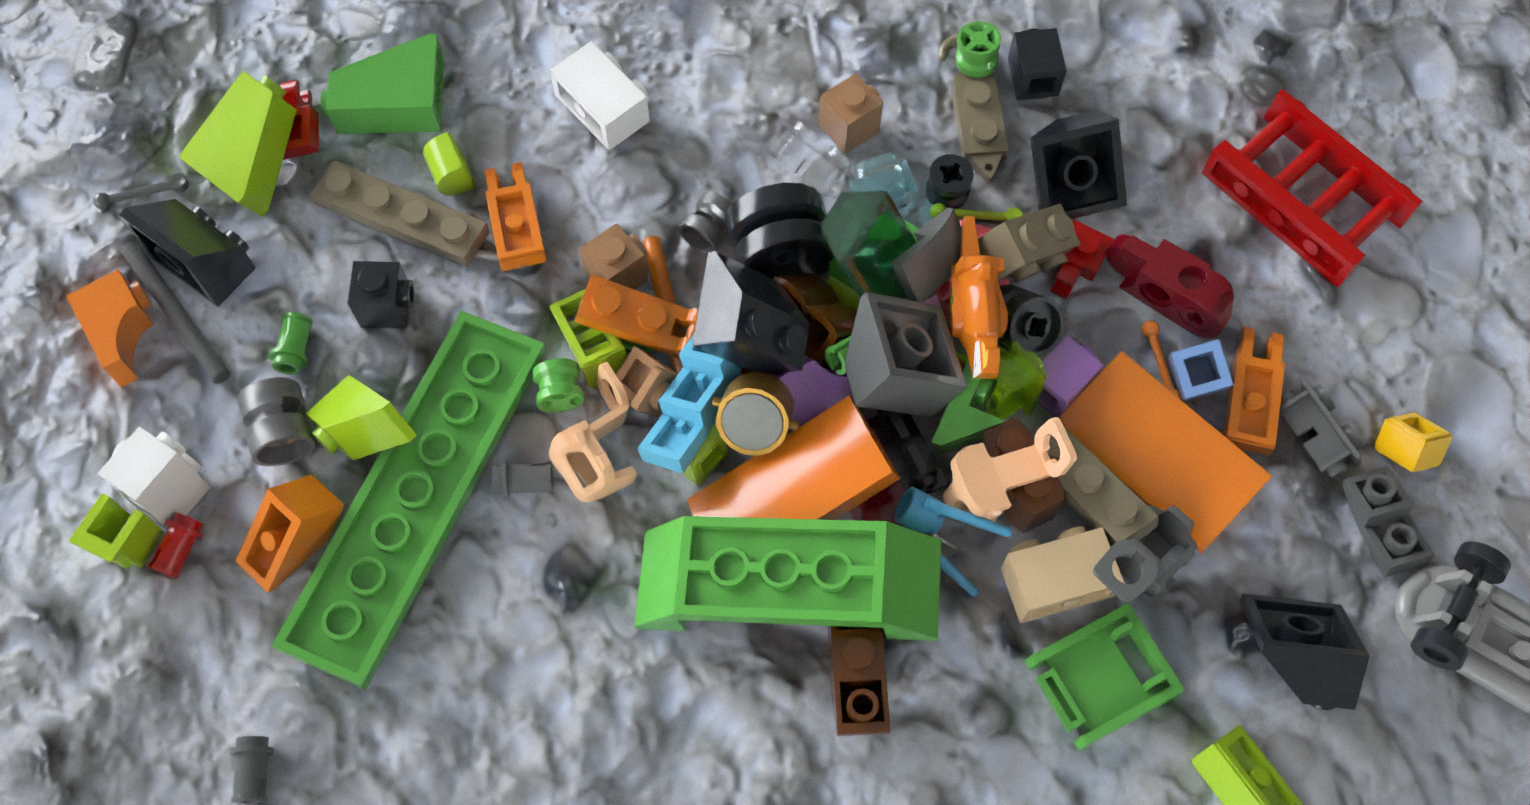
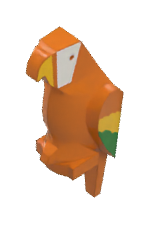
M964 216L960 259L951 267L950 333L952 337L958 338L966 349L972 377L976 379H996L999 375L1000 362L998 338L1003 336L1008 325V311L998 284V276L1005 269L1004 258L980 255L975 216Z

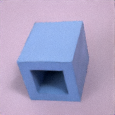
M1219 339L1172 352L1167 358L1176 389L1183 402L1228 390L1234 385Z

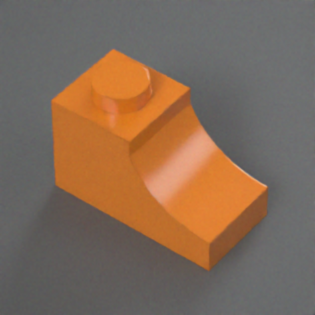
M118 269L66 295L102 368L120 387H123L138 379L134 366L135 348L143 332L154 326L146 311V308L153 305L139 281L130 284Z

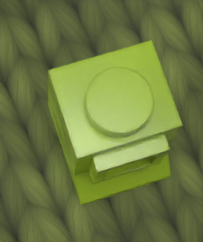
M101 493L68 542L126 569H129L132 564L142 568L165 532L144 513L135 509L131 515L111 497Z

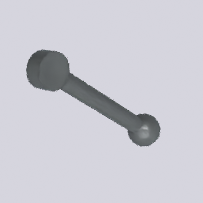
M175 173L166 182L112 195L98 193L93 198V204L100 210H106L113 203L172 189L174 192L182 193L188 189L189 182L185 175Z

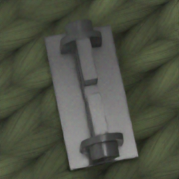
M1306 378L1301 379L1302 393L1296 395L1293 390H1289L1281 395L1279 413L1286 420L1297 438L1313 428L1318 434L1305 442L1303 446L1319 467L1321 473L1327 472L1331 479L1341 475L1348 470L1344 462L1350 458L1357 467L1361 465L1362 457L1358 451L1363 449L1364 445L1349 424L1342 427L1338 425L1330 413L1336 407L1321 385L1312 388Z

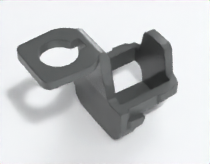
M1150 505L1149 508L1159 516L1158 527L1142 542L1133 537L1131 540H1121L1112 546L1110 545L1111 548L1094 566L1093 574L1124 603H1132L1142 593L1150 597L1154 595L1157 597L1161 592H1165L1176 581L1172 576L1182 566H1186L1195 555L1197 545L1191 537L1194 522L1178 507L1172 505L1165 510H1161ZM1175 545L1184 547L1186 551L1158 577V565L1162 561L1161 559ZM1114 560L1117 562L1120 573L1133 584H1126L1117 580L1112 571Z

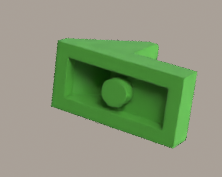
M969 360L963 370L967 388L948 403L931 441L933 450L941 454L981 440L984 431L1005 422L1000 418L974 408L975 403L983 406L994 379L973 378Z

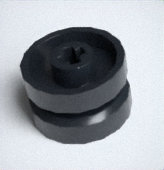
M785 182L763 186L744 194L733 202L725 213V226L729 243L734 248L733 260L771 279H774L775 276L813 273L821 276L829 270V262L836 257L837 251L832 232L826 226L827 213L823 198L814 187L803 183Z

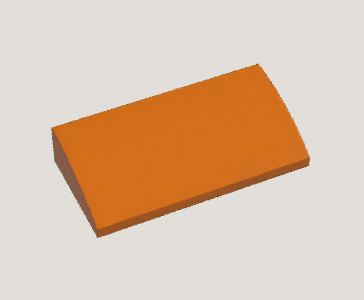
M1123 351L1100 372L1059 418L1063 426L1148 507L1152 505L1165 510L1174 505L1194 522L1191 537L1197 545L1196 550L1200 554L1272 478L1271 474Z
M849 395L797 428V431L794 430L786 435L784 442L772 452L758 456L755 455L688 498L687 501L693 516L836 520L901 478L860 410L855 405L854 400Z

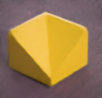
M1414 412L1385 419L1374 448L1377 452L1413 473L1439 466L1453 435Z

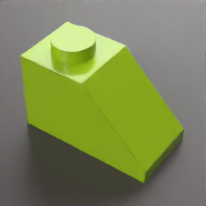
M350 375L305 413L317 426L311 433L314 438L329 453L333 454L339 449L352 460L411 442L417 436L388 400Z

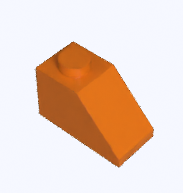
M312 474L269 488L235 561L267 593L275 590L328 540L345 505Z

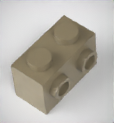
M1061 204L1004 221L978 238L980 255L1004 258L1005 269L998 276V283L1013 278L1014 283H1019L1040 271L1042 273L1049 272L1068 262L1065 254L1081 245L1074 231V225L1066 215Z

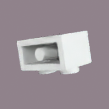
M592 41L550 69L555 96L609 151L650 122L648 111L650 99L644 86L636 79L631 81L622 72L615 57L609 52L603 53Z
M140 426L130 437L125 438L116 446L111 459L97 473L134 507L165 529H168V526L164 525L167 519L172 520L176 512L187 515L210 489V486L198 474L203 467L185 453L186 449L179 442L163 431L157 437H154Z

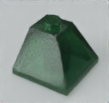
M888 191L841 192L820 225L837 262L860 298L865 292H871L903 299L905 293L890 262L917 242Z

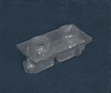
M783 118L779 119V122L786 130L782 136L778 133L773 135L767 144L774 159L779 160L795 174L806 161L810 163V166L801 178L816 188L823 197L831 196L833 199H836L844 190L845 185L841 181L845 176L853 182L857 180L848 169L852 162L833 146L827 152L814 143L818 139V135L802 122L797 121L792 126Z

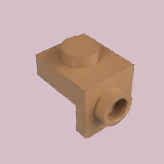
M635 345L616 374L625 389L628 399L632 401L630 406L638 412L658 418L662 413L658 400L678 375V373L645 349Z

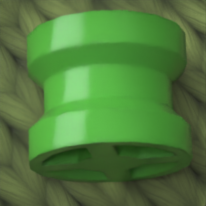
M976 21L966 24L958 32L956 65L964 75L981 78L990 75L998 67L1001 35L994 25Z
M557 358L541 362L533 368V381L539 386L540 390L536 396L539 410L549 413H560L573 410L583 404L585 400L582 388L577 385V380L580 377L578 362L572 359Z

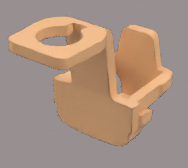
M608 362L599 365L596 385L611 411L591 424L584 420L558 433L553 438L549 449V459L556 471L563 475L573 494L582 502H592L609 496L632 484L637 476L633 466L615 472L610 460L598 440L624 424L629 409V401L625 389ZM609 384L611 385V387H612V389H613V392H614V394H615V397L613 396V394H612V392H611V390H610ZM576 474H578L583 480L584 484L586 485L585 488H583Z
M1055 417L1043 424L1036 432L1035 445L994 458L989 456L983 442L964 447L951 460L953 481L943 494L942 499L944 503L972 513L975 516L984 517L996 522V518L1004 510L1012 506L1006 494L1007 490L1039 481L1049 476L1058 477L1066 474L1077 460V454L1061 420ZM1051 435L1055 437L1060 447L1059 461L1055 458L1050 459L1047 452L1050 449L1049 441Z

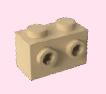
M1084 526L1074 527L1058 534L1057 540L1039 544L1037 539L1021 542L1010 549L1011 553L1007 554L1000 569L1020 624L1115 596L1093 574L1094 566L1111 548L1103 527L1086 531ZM1114 560L1112 565L1113 574L1117 580L1124 583L1117 562Z

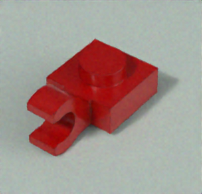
M298 80L280 83V87L287 91L282 99L297 110L283 160L319 152L318 111L312 107L311 91L304 90L299 92Z
M1075 219L1072 223L1081 245L1065 254L1068 262L1061 265V269L1055 278L1056 281L1050 292L1066 300L1079 276L1093 281L1106 258V249L1114 240V238Z

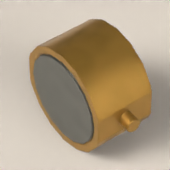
M750 372L738 376L728 385L723 397L714 396L712 406L718 407L715 421L720 437L730 448L742 454L758 456L770 453L784 442L788 428L796 431L799 421L792 419L795 402L790 389L780 379L769 373Z

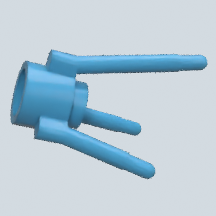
M910 487L906 490L899 500L894 513V521L923 534H936L947 516L1005 537L1012 535L1010 527L947 505L915 487ZM941 554V569L971 596H977L979 589Z

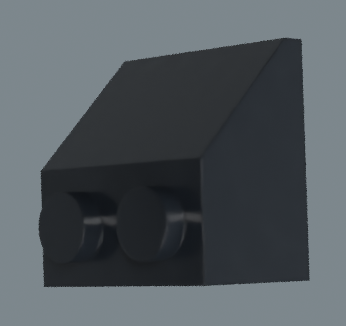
M171 199L125 207L118 214L153 261L217 307L256 269L246 253L250 249L248 244L232 230L228 229L225 233L215 227L217 225L216 222L197 206L190 210L178 200Z
M716 251L708 252L692 346L752 372L774 374L803 371L810 324L783 285Z

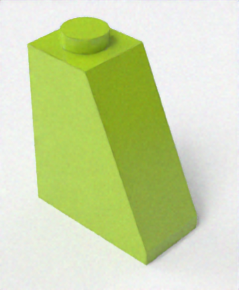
M242 71L178 157L236 202L264 218L270 208L297 110L282 99L287 91L267 76L263 75L258 82L245 71Z

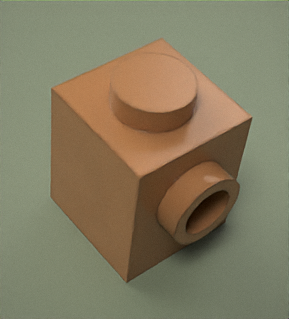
M855 73L821 94L819 126L844 154L879 133L883 101L879 92L872 85L867 86Z
M617 223L579 248L584 273L588 279L592 274L635 290L648 281L645 258L648 256L646 248L635 234L628 236Z

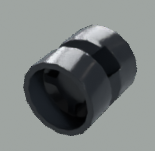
M1013 284L999 286L1008 311V325L1003 336L998 338V343L1031 358L1041 357L1053 351L1061 341L1065 331V317L1061 307L1054 300Z

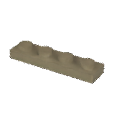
M335 160L310 194L315 204L465 267L469 266L490 233L487 223Z

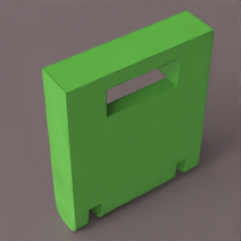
M1126 603L1038 651L1024 661L1029 671L1037 669L1043 664H1046L1049 669L1037 676L1035 681L1066 732L1070 733L1084 726L1087 733L1079 736L1073 742L1078 751L1098 742L1185 691L1130 603ZM1127 635L1130 636L1155 675L1143 685H1141L1115 644L1116 641Z

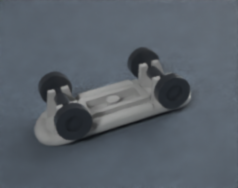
M1464 542L1460 545L1454 557L1456 566L1436 565L1423 568L1404 581L1398 589L1394 602L1397 623L1402 633L1411 642V649L1421 659L1436 667L1460 673L1530 715V604L1494 585L1504 582L1511 569L1510 560L1502 552L1483 543Z

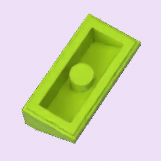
M1240 724L1192 759L1193 766L1223 805H1303Z

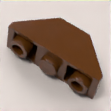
M828 626L831 696L837 736L890 734L883 628Z

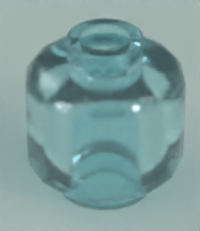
M886 152L858 162L854 170L856 179L848 182L855 206L864 205L867 212L873 217L880 216L886 209L893 212L907 207L911 202V194L917 192L907 158L899 159L898 155L894 152Z

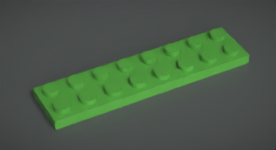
M462 310L460 311L401 415L417 436L411 442L383 450L379 454L273 642L272 647L275 650L367 690L533 378V368L541 363L547 352L545 343Z

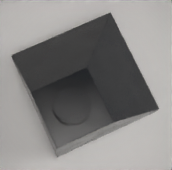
M1094 110L1056 119L1030 137L1039 210L1061 204L1066 215L1070 219H1075L1127 206L1119 119L1102 111Z
M1242 593L1240 604L1261 653L1303 704H1309L1322 710H1332L1334 708L1355 710L1370 656L1342 605Z

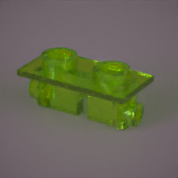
M1017 341L1012 343L1005 364L999 368L995 391L986 403L988 413L1002 420L1009 418L1020 409L1028 417L1031 416L1048 379L1041 360L1033 352H1026Z

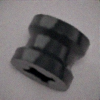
M946 154L938 157L932 162L929 169L926 196L932 205L940 203L946 208L959 209L968 200L974 178L973 168L965 158L955 154ZM951 177L950 181L943 182L944 178Z

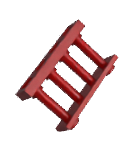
M1281 89L1276 94L1263 118L1269 124L1240 150L1224 139L1213 149L1201 174L1336 287H1339L1351 276L1366 256L1358 247L1387 219L1401 229L1423 201L1412 193L1409 187L1397 181L1307 109L1304 103L1292 97L1284 89ZM1284 135L1302 149L1303 152L1272 178L1254 164L1253 161ZM1318 162L1338 180L1313 203L1305 206L1287 190ZM1353 191L1373 208L1346 234L1341 235L1322 218Z

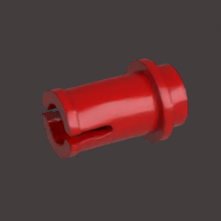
M176 512L172 520H166L164 525L168 526V529L147 567L178 579L179 573L196 539L202 540L204 536L200 533L204 524Z

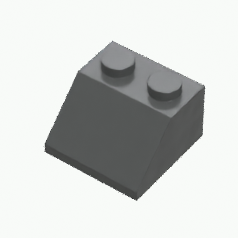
M865 292L861 296L844 364L855 405L857 407L933 417L967 388L942 306L871 292Z

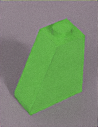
M424 35L329 72L327 90L321 92L320 103L323 116L329 117L336 134L441 132L445 58L438 35Z

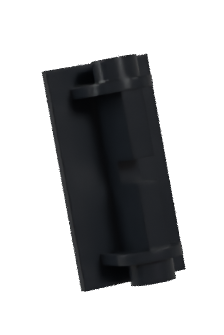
M876 409L879 415L867 420L871 429L873 428L901 479L898 482L904 493L910 487H915L927 494H931L948 486L949 483L911 415Z

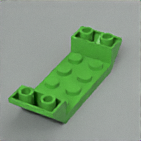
M682 516L645 531L634 627L642 630L685 631L687 620L883 628L886 639L938 641L941 539L887 521Z

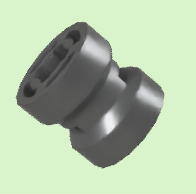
M705 192L696 204L697 211L694 214L687 215L679 225L680 235L691 247L703 254L708 255V252H717L724 241L723 235L727 232L725 213L732 203L716 192Z

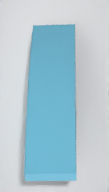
M694 334L679 353L683 368L658 400L662 415L638 447L643 462L682 474L716 422L718 407L712 406L714 396L722 398L728 385L740 376L743 369L741 366L692 346Z

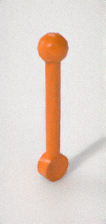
M1146 321L1141 327V333L1149 339L1163 385L1181 400L1179 392L1174 388L1157 336L1160 331L1159 325L1155 321Z

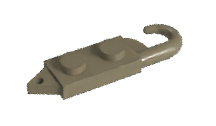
M958 34L950 36L942 43L939 48L940 61H946L948 52L952 48L957 47ZM960 71L953 77L951 95L961 155L990 184L1001 160H1006L1009 151L996 78L993 77V73L985 77L975 78L964 75Z

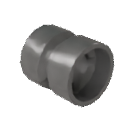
M286 377L263 379L251 383L237 395L242 423L248 428L246 439L253 462L262 466L286 465L303 459L315 449V439L311 434L310 420L304 415L306 413V406L300 384L296 380Z

